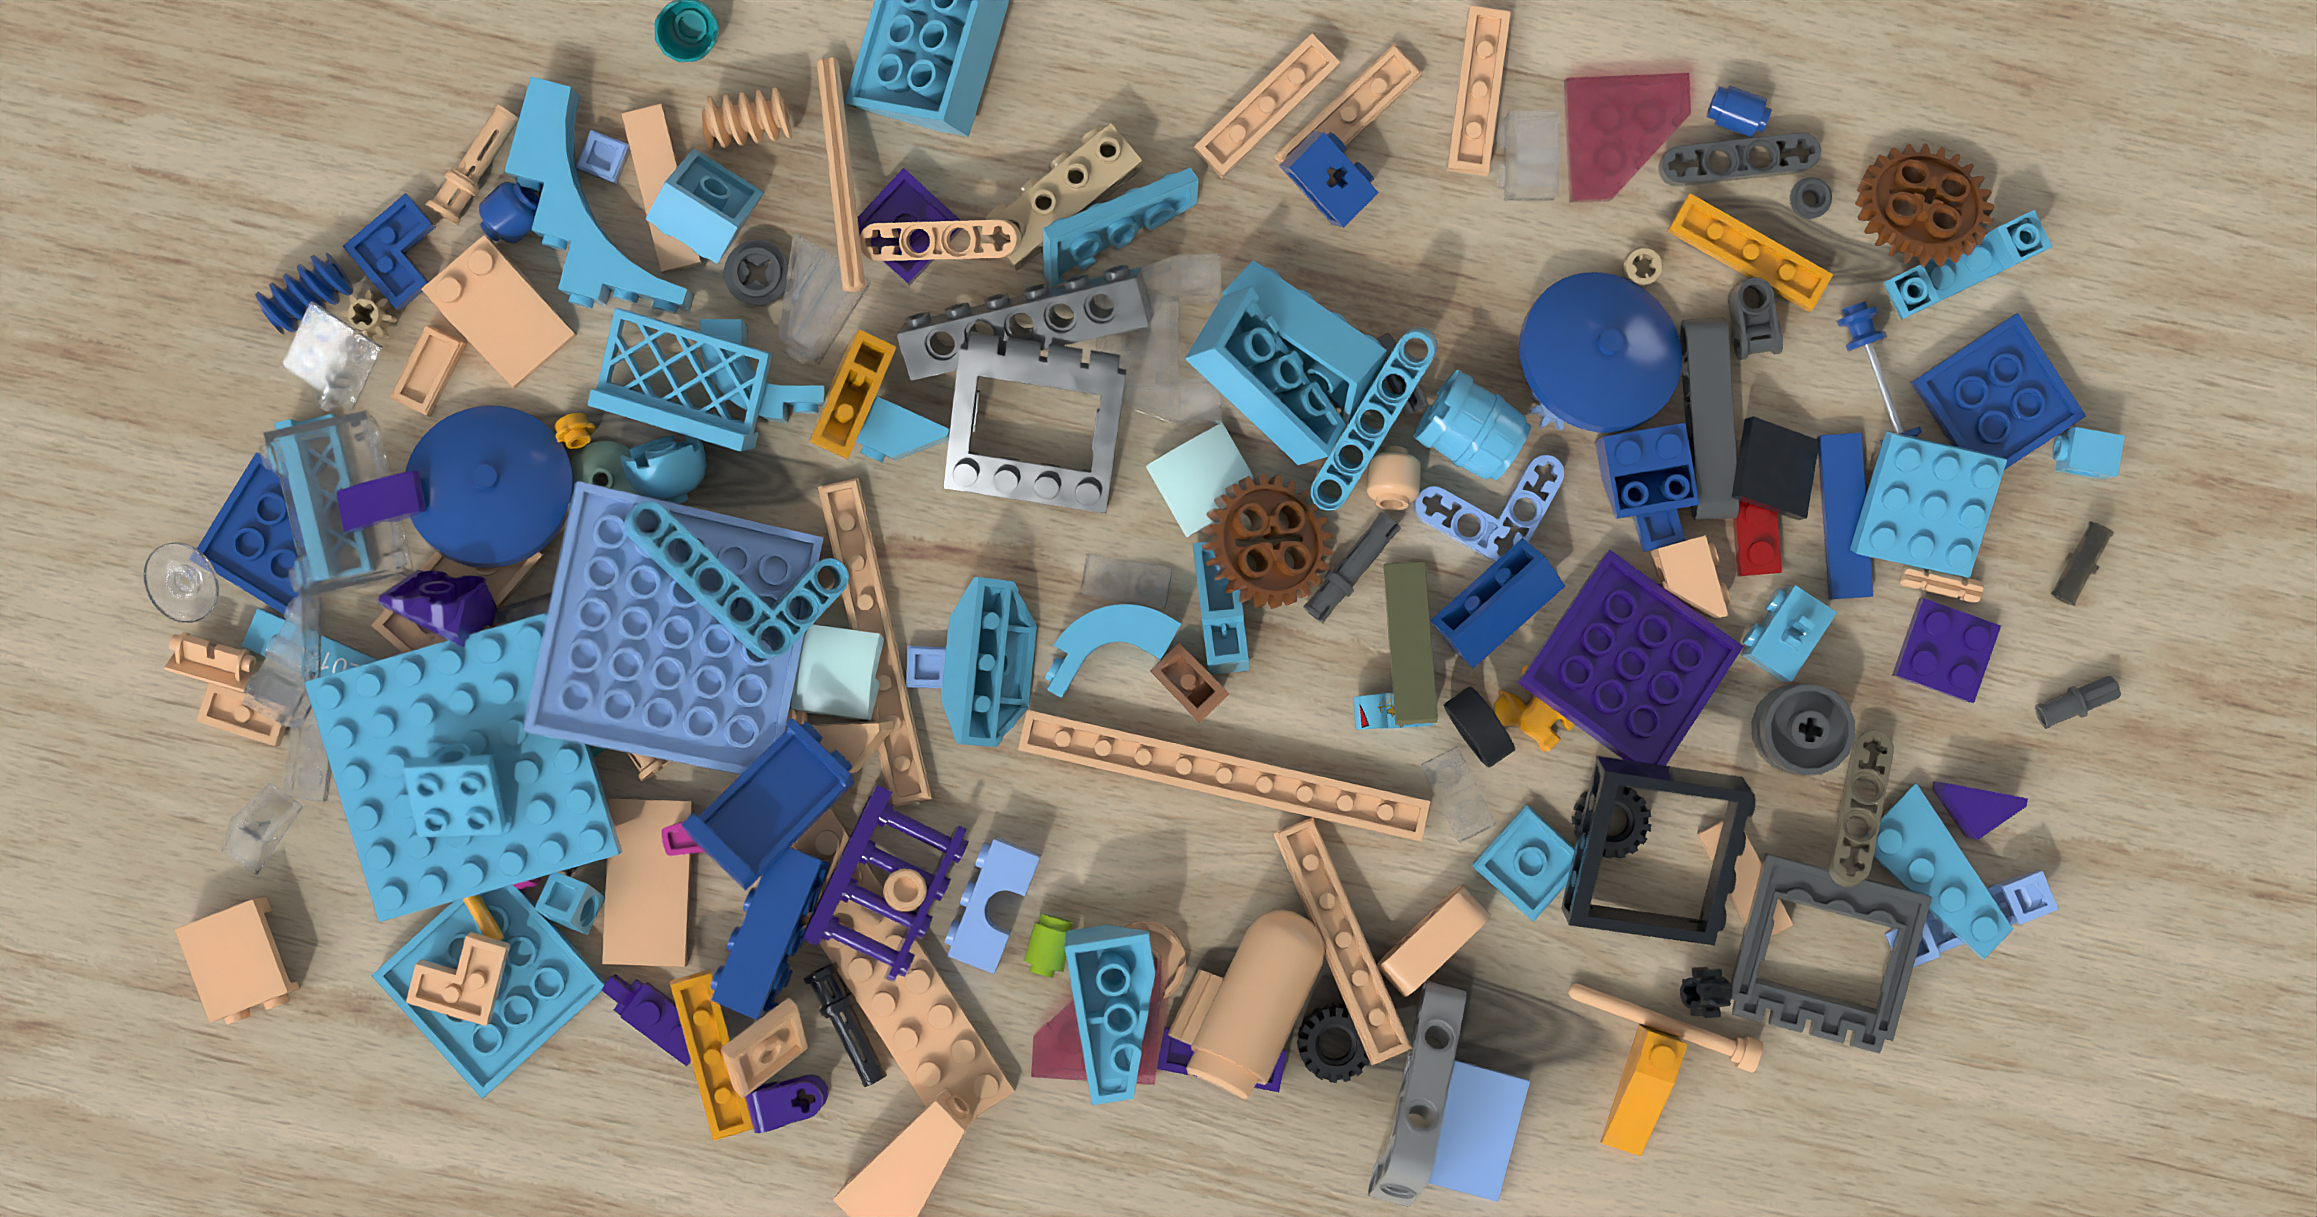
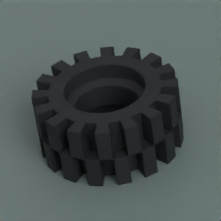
M1618 786L1614 804L1620 806L1626 813L1627 824L1619 835L1606 837L1602 857L1610 859L1615 857L1624 858L1626 854L1637 852V847L1640 844L1644 845L1648 839L1645 835L1647 831H1651L1652 824H1649L1648 817H1651V812L1646 808L1645 804L1647 802L1644 798L1640 797L1637 791L1632 788ZM1584 792L1580 796L1582 799L1579 803H1575L1573 809L1576 810L1575 817H1572V824L1575 825L1576 829L1574 831L1576 838H1578L1588 792Z
M1327 1004V1007L1314 1009V1013L1310 1016L1307 1015L1303 1020L1304 1024L1298 1031L1297 1045L1305 1067L1309 1072L1314 1073L1317 1078L1321 1080L1323 1078L1327 1079L1330 1083H1337V1080L1347 1082L1355 1074L1359 1076L1363 1072V1067L1365 1065L1368 1066L1370 1061L1347 1006ZM1333 1027L1344 1029L1351 1037L1349 1052L1338 1059L1326 1057L1319 1048L1321 1035L1327 1029Z

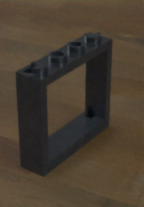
M1596 756L1561 906L1568 925L1715 946L1718 931H1723L1726 924L1727 913L1725 903L1727 895L1733 893L1736 885V871L1734 867L1737 856H1741L1745 850L1746 834L1744 828L1747 817H1752L1756 805L1755 794L1745 779L1741 776ZM1618 786L1728 801L1699 919L1591 904Z

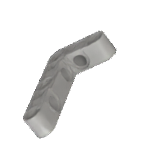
M1427 980L1423 984L1410 1040L1412 1049L1408 1050L1390 1142L1374 1165L1368 1189L1369 1197L1410 1207L1430 1180L1467 993L1464 990ZM1425 1036L1436 1037L1441 1042L1442 1049L1430 1047L1425 1040ZM1409 1114L1422 1116L1426 1121L1427 1128L1420 1129L1415 1127L1409 1119Z

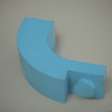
M700 319V332L748 346V324L742 319ZM706 344L701 347L707 370L722 362L714 346ZM726 350L729 357L736 354L735 352ZM743 356L733 362L744 383L755 377L756 373L750 364L749 356ZM726 367L711 375L712 380L724 395L737 388ZM766 382L758 417L770 421L788 423V406H794V413H819V406H823L829 389L825 386H782ZM753 385L747 388L750 395L752 392ZM740 393L730 398L732 402L747 411L748 406Z
M1119 604L1093 610L1074 621L1055 642L1054 646L1066 652L1067 656L1064 661L1057 657L1045 676V679L1051 682L1047 690L1063 698L1088 655L1098 647L1108 643H1129L1161 660L1181 623L1157 610L1140 605Z

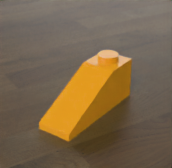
M858 329L849 340L834 374L810 437V443L845 459L849 458L897 348L896 346Z
M1638 1025L1600 1141L1602 1144L1638 1156L1642 1155L1675 1085L1688 1045L1678 1037Z

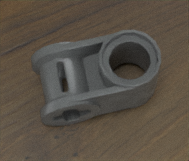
M1750 278L1736 284L1728 295V304L1732 322L1733 346L1738 360H1745L1750 354L1771 351L1774 355L1781 354L1783 337L1777 318L1772 286L1761 278ZM1745 288H1752L1758 293L1759 303L1755 309L1747 307L1742 299ZM1764 337L1762 340L1751 341V338Z

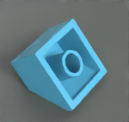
M693 148L665 181L646 220L654 224L662 233L673 236L691 247L699 256L708 258L718 264L733 244L764 192Z

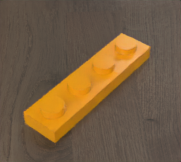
M1691 193L1686 196L1667 230L1670 234L1744 276L1766 280L1772 286L1774 293L1808 312L1814 310L1833 276L1832 273Z
M709 969L669 982L712 1139L716 1141L752 1130L753 1125L745 1097L742 1098L733 1089L721 1048L730 1042L721 1006L711 1001L715 990L711 989L713 977Z

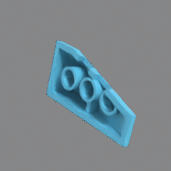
M1101 925L1066 931L1065 951L1092 1105L1134 1099L1150 997L1155 978L1149 931L1113 925Z

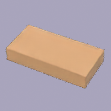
M426 324L390 398L430 417L467 344Z

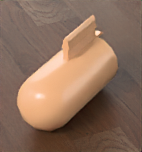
M1273 910L1260 915L1247 929L1224 978L1198 970L1167 1034L1191 1045V1050L1194 1053L1186 1068L1191 1078L1194 1075L1212 1082L1237 1095L1242 1100L1250 1097L1256 1083L1265 1085L1268 1082L1323 965L1325 947L1320 932L1310 920L1293 911Z

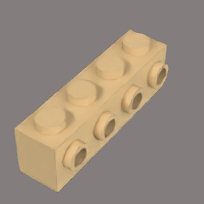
M1109 123L1103 129L1100 125L1091 129L1081 139L1084 145L1073 154L1065 151L1049 165L1052 171L1041 180L1033 177L1017 191L1020 197L1009 206L1001 203L985 217L986 220L1010 221L1020 230V247L1013 255L1005 257L1016 271L1043 250L1044 227L1049 226L1057 219L1071 217L1086 211L1096 203H1101L1143 169L1142 159L1112 123ZM999 227L998 234L987 235L993 243L999 245L1000 251H1003V245L1010 243L1011 240L1010 234H1004L1002 227Z

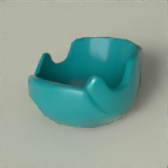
M674 0L660 11L654 22L656 43L664 55L677 62L701 60L712 50L719 38L718 19L710 6L700 0Z

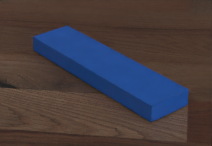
M1862 433L1817 436V439L1820 440L1818 459L1829 600L1873 597L1871 557L1856 554L1850 550L1866 498Z

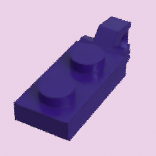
M617 974L611 976L601 990L618 1003L613 1010L621 1015V1019L687 1067L691 1059L675 1002L649 982L644 984L640 980L635 979L632 985H630Z

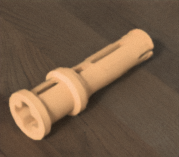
M496 105L494 112L474 139L456 170L453 168L450 171L447 170L444 175L447 180L434 200L428 199L425 205L448 221L458 225L461 221L459 215L471 196H477L480 192L478 190L480 188V185L477 184L498 153L514 125L518 123L519 118L502 106ZM494 131H496V134L488 144L487 148L485 149L479 160H477V157L483 150L484 146L486 145ZM471 166H472L473 169H472V171L470 172V174H469L468 177H467L466 174L468 173V171L470 170V168H471ZM458 190V191H457V194L455 195V197L453 198V200L451 201V203H450L449 206H448V202L450 201V199H451L452 196L454 195L455 191Z

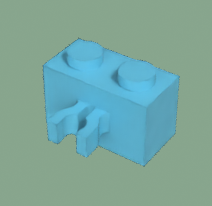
M1796 585L1785 586L1783 590L1778 588L1772 594L1765 606V609L1769 611L1761 625L1756 622L1749 629L1742 642L1746 647L1741 655L1781 682L1793 681L1837 614L1836 611Z

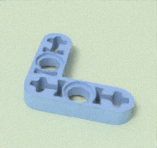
M1541 455L1531 460L1497 519L1443 488L1436 486L1420 491L1419 497L1413 504L1414 512L1423 523L1496 562L1502 556L1497 554L1499 547L1494 543L1495 538L1503 539L1511 528L1503 526L1505 519L1514 527L1526 529L1524 536L1516 532L1510 545L1513 547L1522 538L1529 543L1563 481L1564 468L1557 458L1550 455ZM1549 464L1552 466L1550 474L1555 477L1554 481H1545L1538 491L1539 493L1546 494L1545 499L1542 500L1534 492L1523 490L1525 483L1532 488L1537 482L1539 475L1534 472L1535 467L1542 468ZM1434 495H1438L1441 498L1439 505L1448 511L1452 509L1453 503L1460 507L1451 517L1449 528L1442 525V522L1447 518L1445 515L1439 512H1435L1431 516L1425 514L1427 506L1422 503L1424 497L1431 499ZM1520 498L1530 499L1535 505L1536 513L1530 521H1520L1513 513L1514 503ZM1464 514H1472L1480 522L1479 532L1474 537H1465L1457 529L1458 519Z

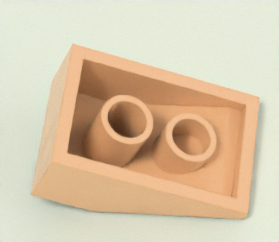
M486 235L478 239L422 288V291L450 323L513 388H516L576 336V333L503 249Z

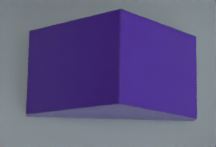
M1935 781L1932 788L1966 838L1979 840L2027 807L2028 798Z

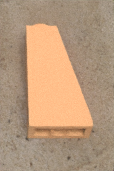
M944 1089L844 1184L832 1200L849 1217H919L974 1119L969 1114L968 1105L962 1098L955 1094L951 1095Z

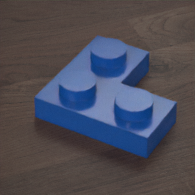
M405 193L342 247L392 306L401 311L423 292L422 288L429 283L405 253L434 230L436 226L415 201Z

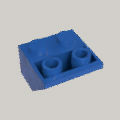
M1685 423L1603 436L1595 441L1602 483L1616 519L1700 505Z

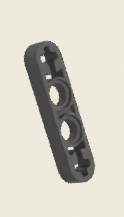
M1808 133L1677 146L1671 148L1661 158L1658 171L1665 183L1678 187L1796 174L1809 170L1818 162L1821 156V147L1819 141ZM1798 143H1801L1803 150H1809L1810 155L1803 160V163H1800L1798 156H1789L1781 160L1783 166H1779L1780 153L1792 151L1797 147ZM1763 147L1769 152L1770 163L1768 167L1757 168L1752 165L1749 159V152L1752 148ZM1721 151L1729 157L1730 167L1728 171L1717 173L1710 168L1708 159L1712 152ZM1695 153H1700L1699 168L1702 175H1697L1698 167L1687 168L1682 173V177L1678 176L1676 170H1669L1668 165L1675 160V156L1679 157L1681 163H1693L1698 159Z

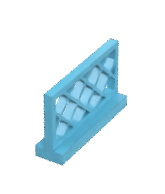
M615 308L597 389H591L587 405L737 451L753 449L756 446L759 433L755 431V426L773 353L625 309ZM625 320L637 323L645 337V340L630 349L622 337ZM649 327H650V328L657 329V330H659V331L656 332V333H654V334H652V332H651V330L649 329ZM667 333L676 335L684 350L669 360L666 359L656 341ZM687 338L698 342L691 346ZM708 344L714 346L722 362L705 372L694 351ZM649 345L660 365L643 374L632 354ZM618 349H620L622 354L617 356ZM726 350L735 352L736 354L729 357ZM687 356L698 377L682 386L671 365ZM743 356L759 359L755 377L744 383L733 362ZM624 359L636 380L626 386L611 382L614 366ZM726 367L737 388L720 397L709 377ZM661 371H664L674 389L673 392L663 398L654 394L647 381ZM700 382L703 383L713 401L702 409L693 407L685 393L686 390ZM640 385L643 392L633 388ZM753 385L752 392L750 395L747 388ZM739 393L748 406L744 422L731 418L723 404ZM678 396L681 403L673 401L671 399ZM716 407L719 414L709 411Z

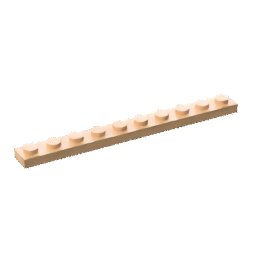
M1027 710L1018 750L1420 842H1422L1431 802L1032 710Z

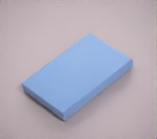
M1454 1059L1435 1162L1428 1183L1496 1202L1499 1201L1530 1084L1528 1079Z

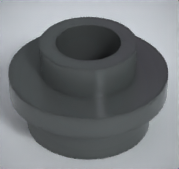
M1815 177L1800 180L1794 185L1790 193V205L1793 211L1805 219H1815L1827 212L1832 202V193L1829 186L1823 180ZM1805 192H1811L1815 195V205L1810 206L1804 202L1803 196Z

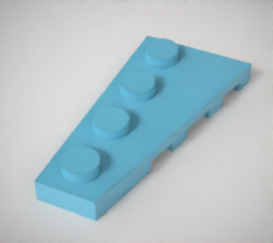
M1190 167L1178 173H1169L1159 181L1142 188L1130 189L1120 197L1105 203H1096L1086 211L1068 218L1057 219L1049 226L1044 227V278L1050 288L1062 283L1061 274L1078 265L1082 271L1096 263L1093 256L1111 245H1114L1119 250L1131 243L1139 229L1144 226L1149 230H1153L1197 204L1199 179Z
M1917 783L1913 784L1881 817L1873 859L1906 889L1930 895L1932 900L1929 911L1981 959H1985L2010 934L2013 927Z

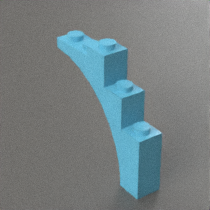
M531 76L504 172L515 179L516 183L519 182L522 187L539 193L540 188L543 187L531 229L543 238L542 244L566 251L567 245H570L558 289L570 295L568 302L593 309L594 302L607 305L610 291L614 290L612 297L623 301L637 303L638 297L652 300V307L664 312L676 314L678 308L690 311L694 295L689 290L656 278L632 263L613 245L596 221L582 191L578 169L576 168L574 126L580 96L569 86Z

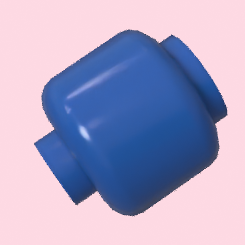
M504 182L497 186L480 203L479 214L482 218L480 226L484 233L492 240L498 242L502 239L505 242L515 244L531 231L540 199L534 191L522 187L519 182L516 184Z

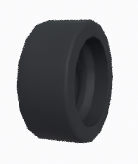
M1467 687L1444 703V709L1450 720L1474 754L1486 767L1491 768L1515 751V745L1493 710L1473 687Z

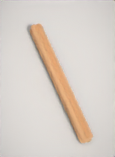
M822 58L817 62V73L842 288L846 292H858L864 289L865 278L840 65L836 58Z

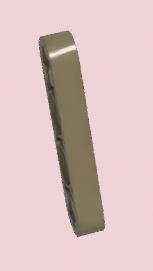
M1877 730L1863 733L1854 743L1851 751L1829 860V874L1835 883L1842 887L1851 888L1859 885L1869 875L1872 867L1894 754L1892 740L1885 733ZM1873 742L1876 744V750L1882 754L1875 758L1872 763V769H1866L1864 767L1868 764L1870 752L1863 748H1866ZM1867 779L1871 781L1876 789L1875 797L1872 799L1861 798L1855 791L1854 784L1856 780ZM1853 817L1862 819L1868 826L1867 836L1864 838L1852 836L1847 829L1848 819ZM1851 848H1864L1865 851L1859 849L1854 854L1853 866L1859 868V871H1856L1851 876L1846 875V868L1841 866L1840 863H1844L1848 859Z

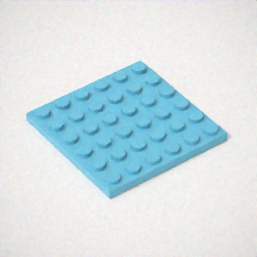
M548 612L470 634L469 639L466 640L465 648L448 640L304 682L379 922L616 856L622 852L590 745L522 732ZM452 743L466 745L470 749L471 756L492 755L506 821L503 835L418 837L403 772L406 758L430 757L437 748Z

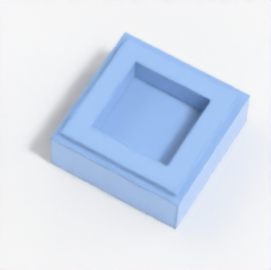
M590 130L576 168L579 171L617 185L630 153V146L627 143Z
M908 646L906 687L942 688L946 647Z

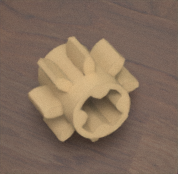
M371 290L366 291L365 299H358L350 295L349 299L352 304L349 306L348 311L340 313V315L348 318L350 322L345 331L348 334L356 335L362 330L361 339L369 344L373 340V335H380L387 339L389 335L386 330L390 323L397 322V319L390 316L387 311L392 304L386 298L377 302V295ZM367 310L372 311L370 314L373 319L371 324L365 323L368 320L365 315Z

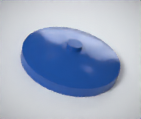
M1588 272L1563 278L1551 285L1539 296L1529 309L1521 327L1519 356L1523 373L1530 388L1551 413L1577 428L1598 433H1616L1638 427L1651 419L1667 404L1678 385L1682 369V350L1672 319L1659 301L1649 292L1623 277L1607 273Z
M478 406L456 412L444 418L420 439L409 458L405 471H419L426 512L412 516L410 519L421 537L430 547L444 557L459 564L477 568H497L513 565L532 557L544 549L564 526L569 515L575 487L572 465L562 443L557 441L555 433L534 416L521 410L504 406Z

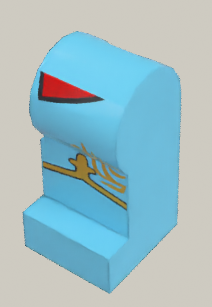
M1393 692L1353 697L1355 730L1434 726L1433 723L1395 725Z

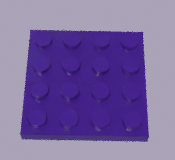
M1608 550L1517 683L1623 760L1666 766L1744 646L1613 551Z

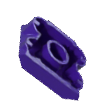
M416 570L380 594L378 603L386 609L464 648L470 634L480 631L486 625L492 627L497 609L495 601L486 585L485 578L473 575L454 578L449 577L445 572L435 570Z

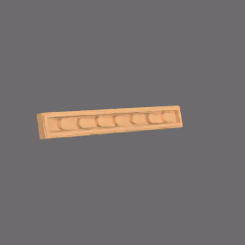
M854 478L820 486L818 490L834 559L839 560L845 565L849 574L848 585L842 592L850 630L880 633L884 638L875 676L880 685L871 721H893L894 729L878 747L887 790L892 792L889 798L890 803L894 807L932 799V792L909 692L906 687V679L860 479Z

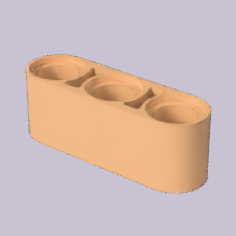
M1462 884L1449 893L1377 963L1378 970L1404 997H1407L1461 948L1489 920L1491 914Z

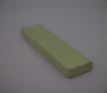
M1425 562L1384 564L1383 573L1395 725L1437 723L1438 713Z

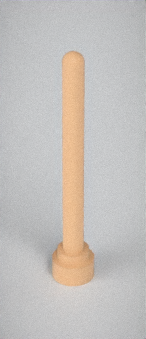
M1576 983L1569 987V996L1576 1001L1728 1055L1729 1060L1735 1062V1067L1753 1073L1761 1059L1763 1042L1749 1036H1745L1744 1039L1736 1037L1733 1040Z

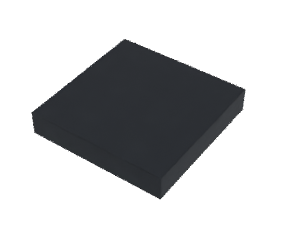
M1754 416L1745 418L1732 498L1795 520L1807 519L1820 440Z

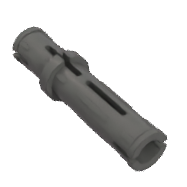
M1380 512L1369 529L1360 537L1341 563L1337 565L1333 572L1329 570L1325 574L1324 578L1326 580L1303 608L1323 624L1345 596L1350 597L1354 592L1352 587L1379 556L1389 541L1401 530V527L1388 515Z

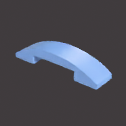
M2042 870L1986 887L2011 925L2014 923L2021 925L2059 909ZM1928 911L1913 968L1941 957L1940 953L1964 944L1930 911ZM1894 928L1884 933L1891 950L1898 930Z

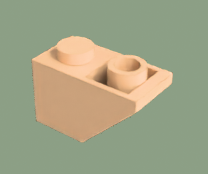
M1706 535L1650 551L1658 581L1662 588L1683 603L1710 618L1728 616L1726 607L1731 605L1730 595L1724 582L1719 583L1715 569L1716 566H1719L1718 553L1714 543H1708Z

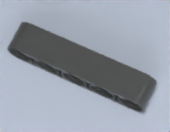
M1724 317L1683 319L1680 326V344L1682 350L1685 424L1700 504L1690 506L1693 520L1737 518L1739 500L1732 498L1737 459L1727 320Z

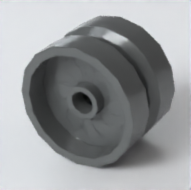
M1818 684L1783 685L1770 691L1757 705L1751 721L1752 740L1759 755L1772 767L1791 774L1821 775L1838 767L1849 755L1855 740V719L1848 703L1834 690ZM1800 723L1806 726L1805 734L1799 732Z

